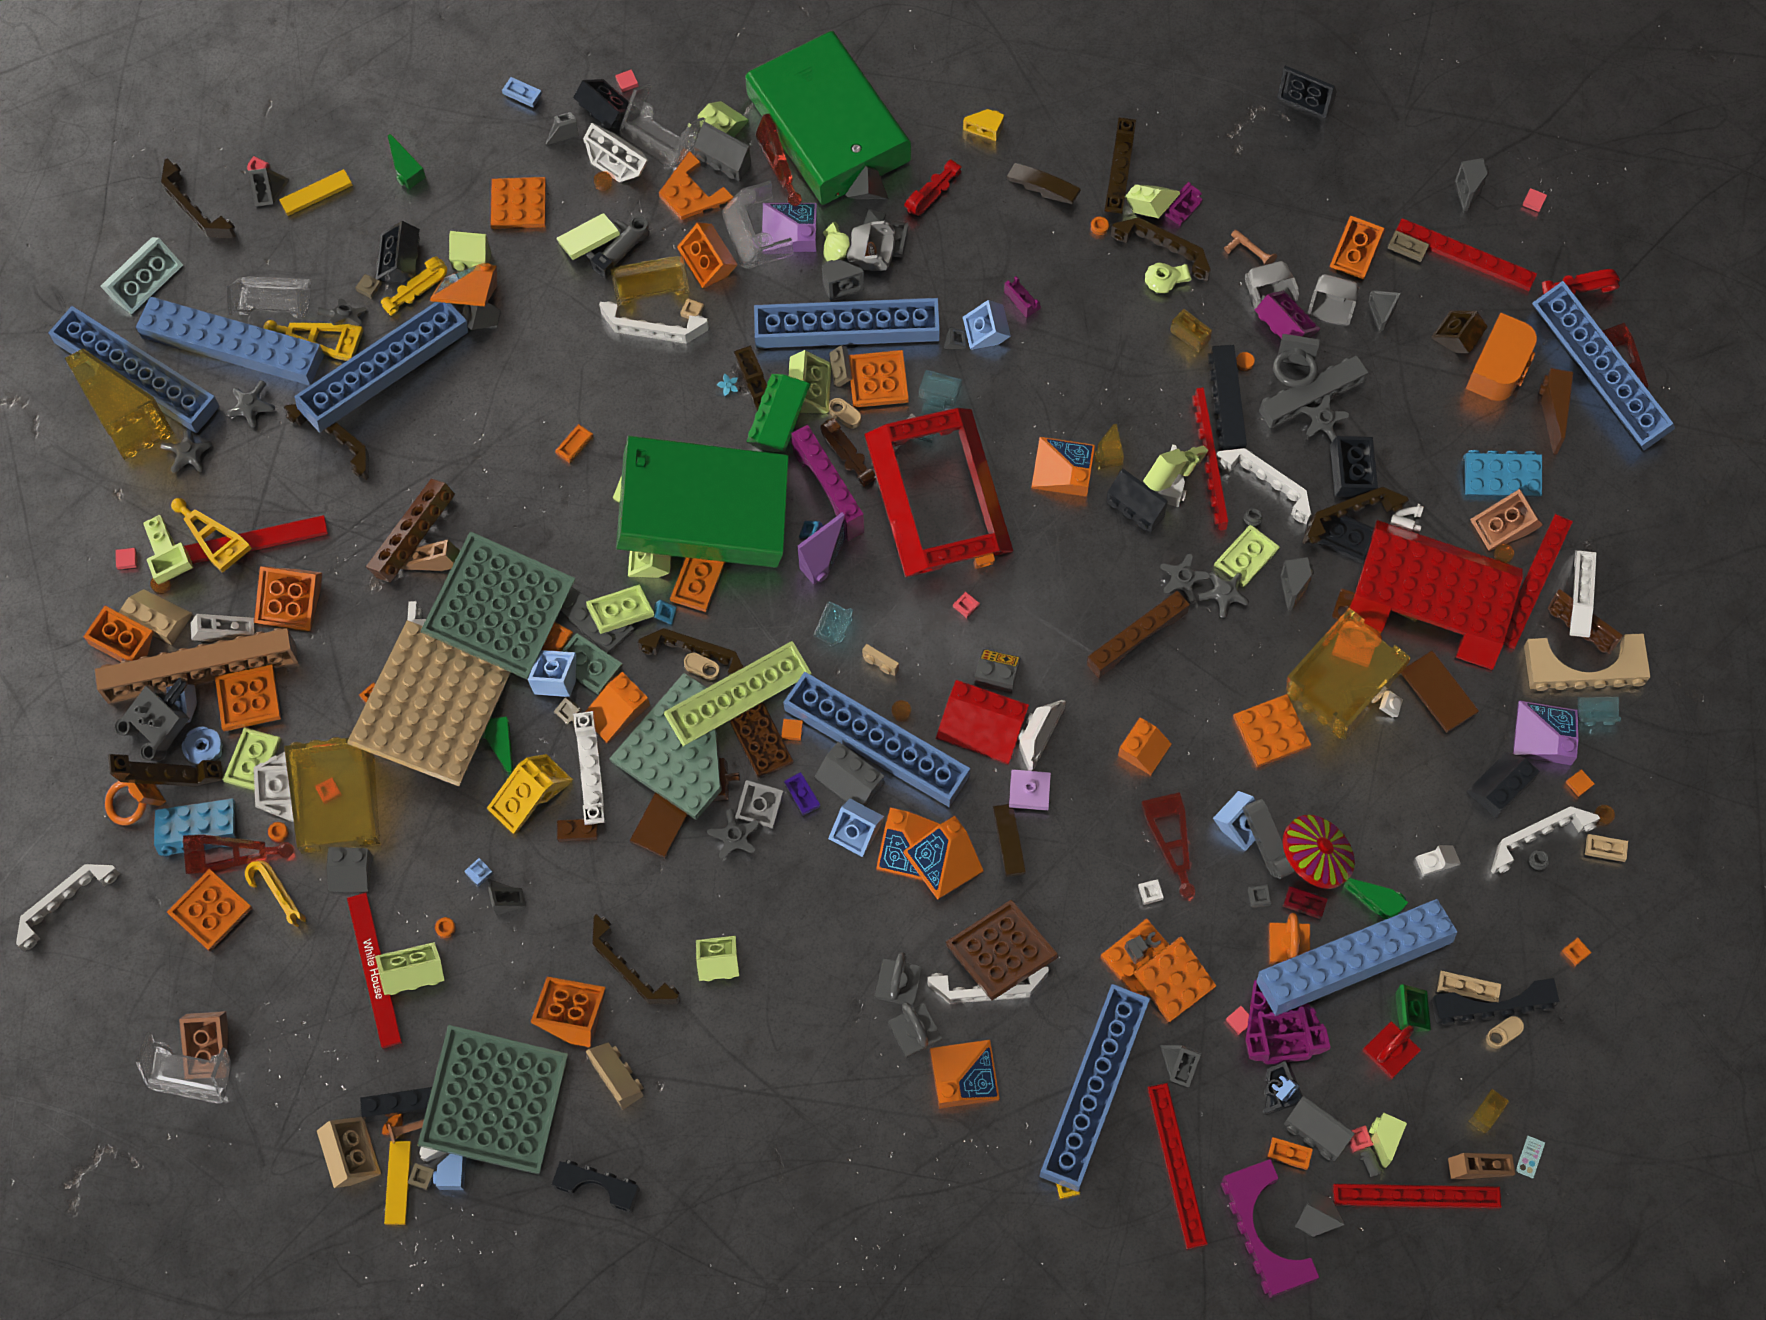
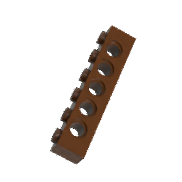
M430 479L366 565V568L376 578L387 582L393 580L455 496V493L445 482Z

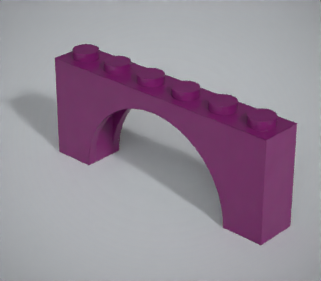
M806 425L791 433L793 453L802 467L808 465L823 486L836 516L842 512L845 515L847 541L863 534L864 514L810 427Z
M1271 1159L1225 1175L1222 1179L1223 1183H1221L1224 1194H1228L1231 1200L1229 1202L1233 1215L1236 1214L1239 1220L1237 1222L1238 1229L1246 1237V1249L1254 1257V1269L1262 1277V1289L1265 1294H1269L1270 1298L1313 1283L1319 1279L1312 1258L1290 1260L1280 1257L1265 1247L1256 1233L1253 1223V1209L1256 1199L1265 1188L1276 1183L1279 1179Z

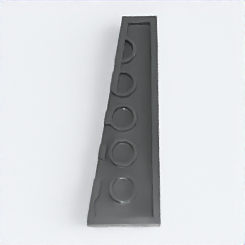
M571 587L560 612L598 648L610 654L634 632V628L627 625L600 634L586 606V602L591 599Z

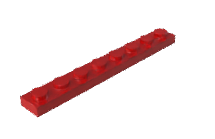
M1402 218L1396 229L1398 232L1429 244L1427 250L1524 290L1530 291L1537 273L1406 219Z
M1204 387L1196 388L1195 395L1192 396L1193 406L1197 407L1195 418L1196 423L1200 424V429H1198L1199 439L1203 440V445L1208 449L1205 455L1206 462L1204 463L1205 473H1209L1207 484L1208 489L1212 490L1213 495L1210 497L1211 506L1215 507L1216 511L1214 513V523L1218 524L1219 531L1226 530L1228 517Z
M1557 514L1554 515L1518 593L1504 640V646L1515 649L1573 521Z

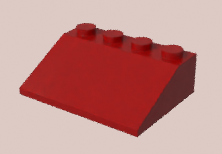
M956 680L950 693L936 739L1009 764L1018 742V736L1027 718L1029 705Z

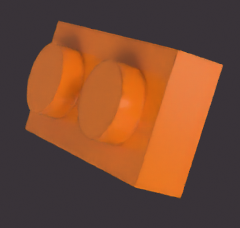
M1272 1137L1267 1159L1308 1170L1313 1149Z

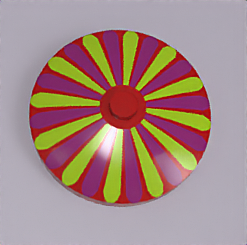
M1302 815L1294 819L1286 827L1283 834L1284 853L1288 862L1300 877L1314 886L1325 889L1337 888L1351 877L1355 867L1354 853L1345 835L1334 824L1319 816Z

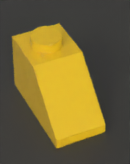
M990 109L972 114L964 118L963 130L996 141L1004 125V114Z

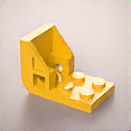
M547 754L526 757L517 765L487 809L507 829L516 834L538 804L548 802L569 786L573 779Z

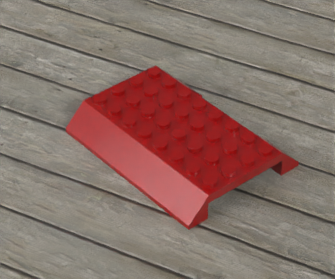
M1377 520L1358 585L1345 620L1361 622L1382 632L1390 611H1394L1464 635L1460 641L1455 658L1493 670L1504 644L1523 579V569Z

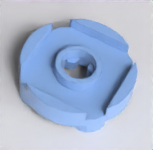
M202 726L196 727L187 733V737L182 743V751L193 765L197 766L202 760L215 761L221 757L223 745L216 731ZM201 742L207 744L204 750L197 749L200 747Z

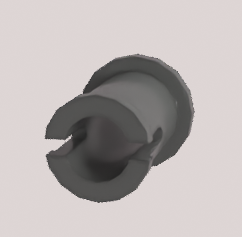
M1372 1149L1361 1153L1362 1158H1360L1364 1161L1370 1177L1382 1173L1375 1157L1376 1152L1373 1153Z

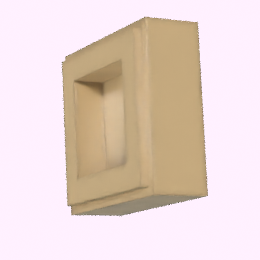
M687 298L680 315L689 319V316H701L705 306L703 303Z

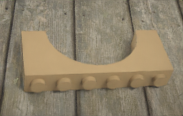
M1625 634L1620 641V653L1617 661L1610 667L1597 672H1581L1564 665L1553 654L1547 638L1528 639L1524 645L1530 689H1536L1537 691H1544L1548 688L1564 690L1567 687L1584 689L1588 686L1603 688L1609 685H1614V687H1623L1631 684L1633 686H1643L1650 678L1644 634Z

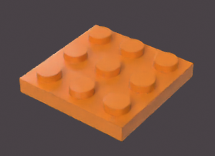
M545 177L492 179L491 229L545 227Z
M903 350L848 355L852 375L850 382L854 408L909 403Z
M273 665L215 676L223 731L281 719Z
M1287 694L1233 715L1257 768L1311 747V743Z
M209 869L167 913L210 952L247 915L252 907Z
M1146 918L1103 952L1100 957L1129 991L1147 997L1148 993L1133 972L1167 947L1169 943ZM1155 932L1156 934L1151 938V941L1154 943L1161 941L1160 945L1156 948H1148L1147 952L1143 954L1142 961L1134 964L1124 948L1126 942L1139 935L1145 941L1150 933Z
M1182 937L1177 938L1133 972L1167 1022H1171L1216 987L1214 981Z

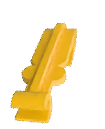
M435 256L426 261L424 264L427 269L408 281L407 286L400 285L397 288L398 293L392 298L385 297L381 300L382 307L390 316L395 315L399 310V306L404 302L413 303L415 296H420L445 277L447 266L442 259Z
M265 861L251 862L245 870V878L248 884L253 888L257 887L254 874L259 870L286 913L287 921L296 927H299L296 922L297 917L306 922L305 915L299 912L271 865Z

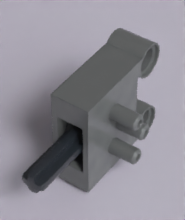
M178 678L166 695L157 686H145L124 716L116 721L114 729L118 735L135 736L140 731L151 742L141 747L140 755L142 759L147 761L162 760L166 755L168 747L190 719L175 704L188 685L185 679Z

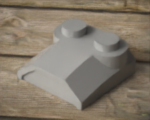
M746 780L735 818L749 822L756 820L759 825L773 829L780 805L783 802L784 791Z

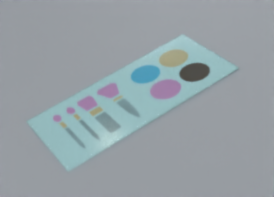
M1527 1136L1516 1172L1534 1178L1545 1142Z

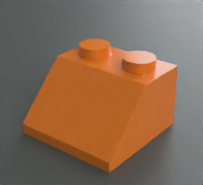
M1140 717L1120 746L1118 756L1147 774L1152 775L1172 743L1156 726Z

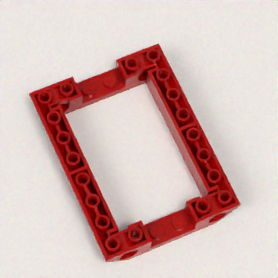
M954 408L888 423L864 434L905 578L939 570L944 565L990 554L998 556L1013 552L972 409ZM959 430V436L988 534L922 549L892 445L894 447L904 445L909 439L940 433L943 436Z

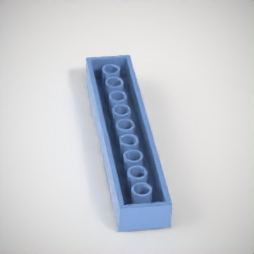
M1564 281L1532 303L1542 319L1643 450H1646L1676 429L1674 423Z
M151 296L136 325L141 338L309 386L312 384L324 357L320 344Z
M938 298L754 305L756 348L939 341Z
M433 303L295 395L297 409L320 433L467 334V320L450 303Z
M73 306L68 309L48 332L56 345L196 434L220 407L214 395Z
M806 672L802 674L784 701V710L803 720V722L837 742L839 741L847 748L948 807L951 806L970 777V768Z
M1435 899L1259 971L1257 984L1273 1013L1277 1016L1454 942L1457 930L1438 899Z
M1111 984L1039 1177L1074 1191H1079L1150 998Z

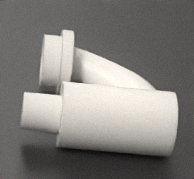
M1418 503L1417 507L1399 510L1393 514L1390 524L1420 533L1422 526L1415 524L1414 520L1404 518V516L1414 514V517H1421L1424 506H1420Z

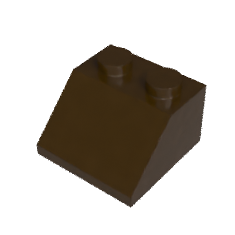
M1450 310L1431 338L1455 353H1469L1488 326L1478 311Z

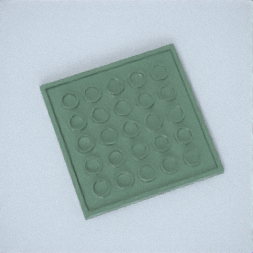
M470 531L421 629V633L528 679L575 578Z
M448 1025L417 1146L539 1174L568 1054Z

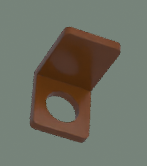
M1345 589L1340 590L1332 618L1341 621L1346 619V616H1341L1338 613V609L1340 607L1349 609L1355 592Z

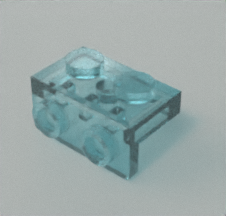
M830 601L827 602L813 636L831 646L841 643L846 636L844 631L853 619V616H851L853 609L845 610Z
M1578 697V721L1584 722V725H1596V722H1603V725H1615V722H1621V717H1619V697Z

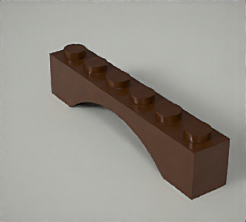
M1176 591L1090 654L1087 659V666L1098 678H1101L1148 637L1174 624L1188 613L1190 604Z

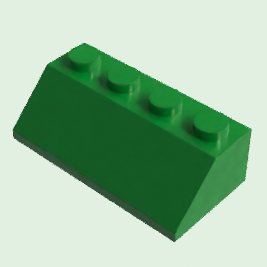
M771 374L746 442L761 451L785 452L810 383L784 374Z

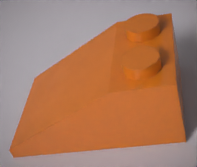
M1350 215L1330 267L1364 280L1386 232L1385 228Z
M621 672L603 689L585 712L593 711L596 733L608 744L650 706L649 698Z

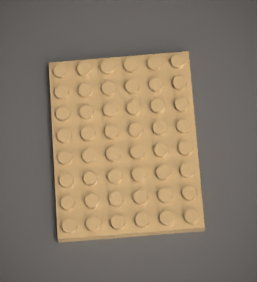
M407 620L347 744L460 786L511 672L421 633L423 626Z

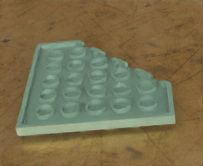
M683 673L609 759L620 769L697 820L722 791L718 758V738L715 728L691 743L682 746L665 717L664 712L707 688Z

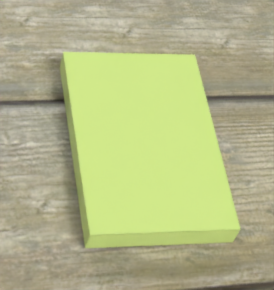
M603 213L557 237V241L571 259L575 260L618 237L620 233Z
M1249 525L1214 563V566L1230 579L1237 573H1241L1242 578L1239 586L1244 589L1279 551L1280 547L1254 526Z
M640 584L586 602V606L600 634L654 617V611Z
M244 727L223 781L255 791L254 767L275 756L282 739L278 736Z

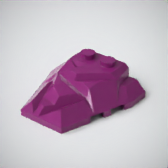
M1254 980L1245 1039L1249 1059L1263 1061L1264 1064L1268 1065L1284 1061L1308 1060L1312 1055L1330 1050L1327 1029L1316 1017L1314 1008H1311L1306 1003L1275 1016L1260 990L1257 980Z

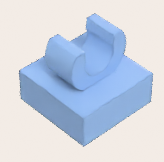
M480 858L465 870L468 877L478 887L493 874Z
M1280 1076L1279 1078L1283 1081V1086L1279 1088L1276 1084H1273L1272 1087L1274 1090L1279 1091L1276 1096L1282 1101L1287 1102L1300 1086L1295 1081Z

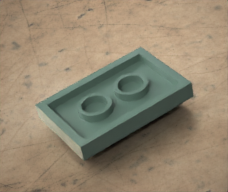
M578 633L572 637L561 651L576 653V680L598 695L623 667L621 662Z

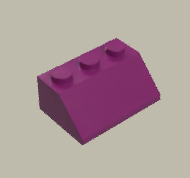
M1284 290L1268 294L1255 308L1258 317L1270 326L1271 331L1279 335L1281 339L1283 334L1311 338L1320 330L1319 326Z

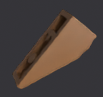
M449 540L417 547L401 569L449 570L452 568L460 550Z
M1462 1153L1448 1158L1451 1179H1478L1515 1175L1512 1154Z

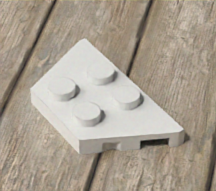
M288 748L278 756L275 755L268 761L254 767L255 807L294 823L297 820L293 748Z

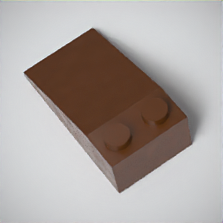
M1551 368L1548 375L1545 374L1543 383L1540 384L1539 394H1542L1541 404L1553 454L1557 455L1566 435L1573 372Z

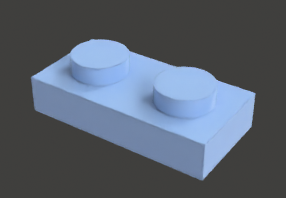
M510 77L502 89L504 95L530 107H534L542 95L541 90Z

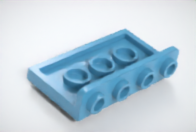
M1479 450L1468 451L1463 457L1465 460V495L1509 496L1520 489L1525 496L1541 497L1542 455H1537L1535 451H1527L1525 454H1517V451H1507L1506 454H1499V451H1487V453H1480Z
M233 798L155 810L154 846L161 856L209 850L217 847H229L237 844L235 836V801Z

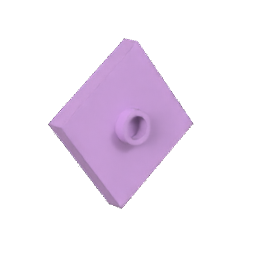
M1012 770L1009 807L1048 810L1051 773Z

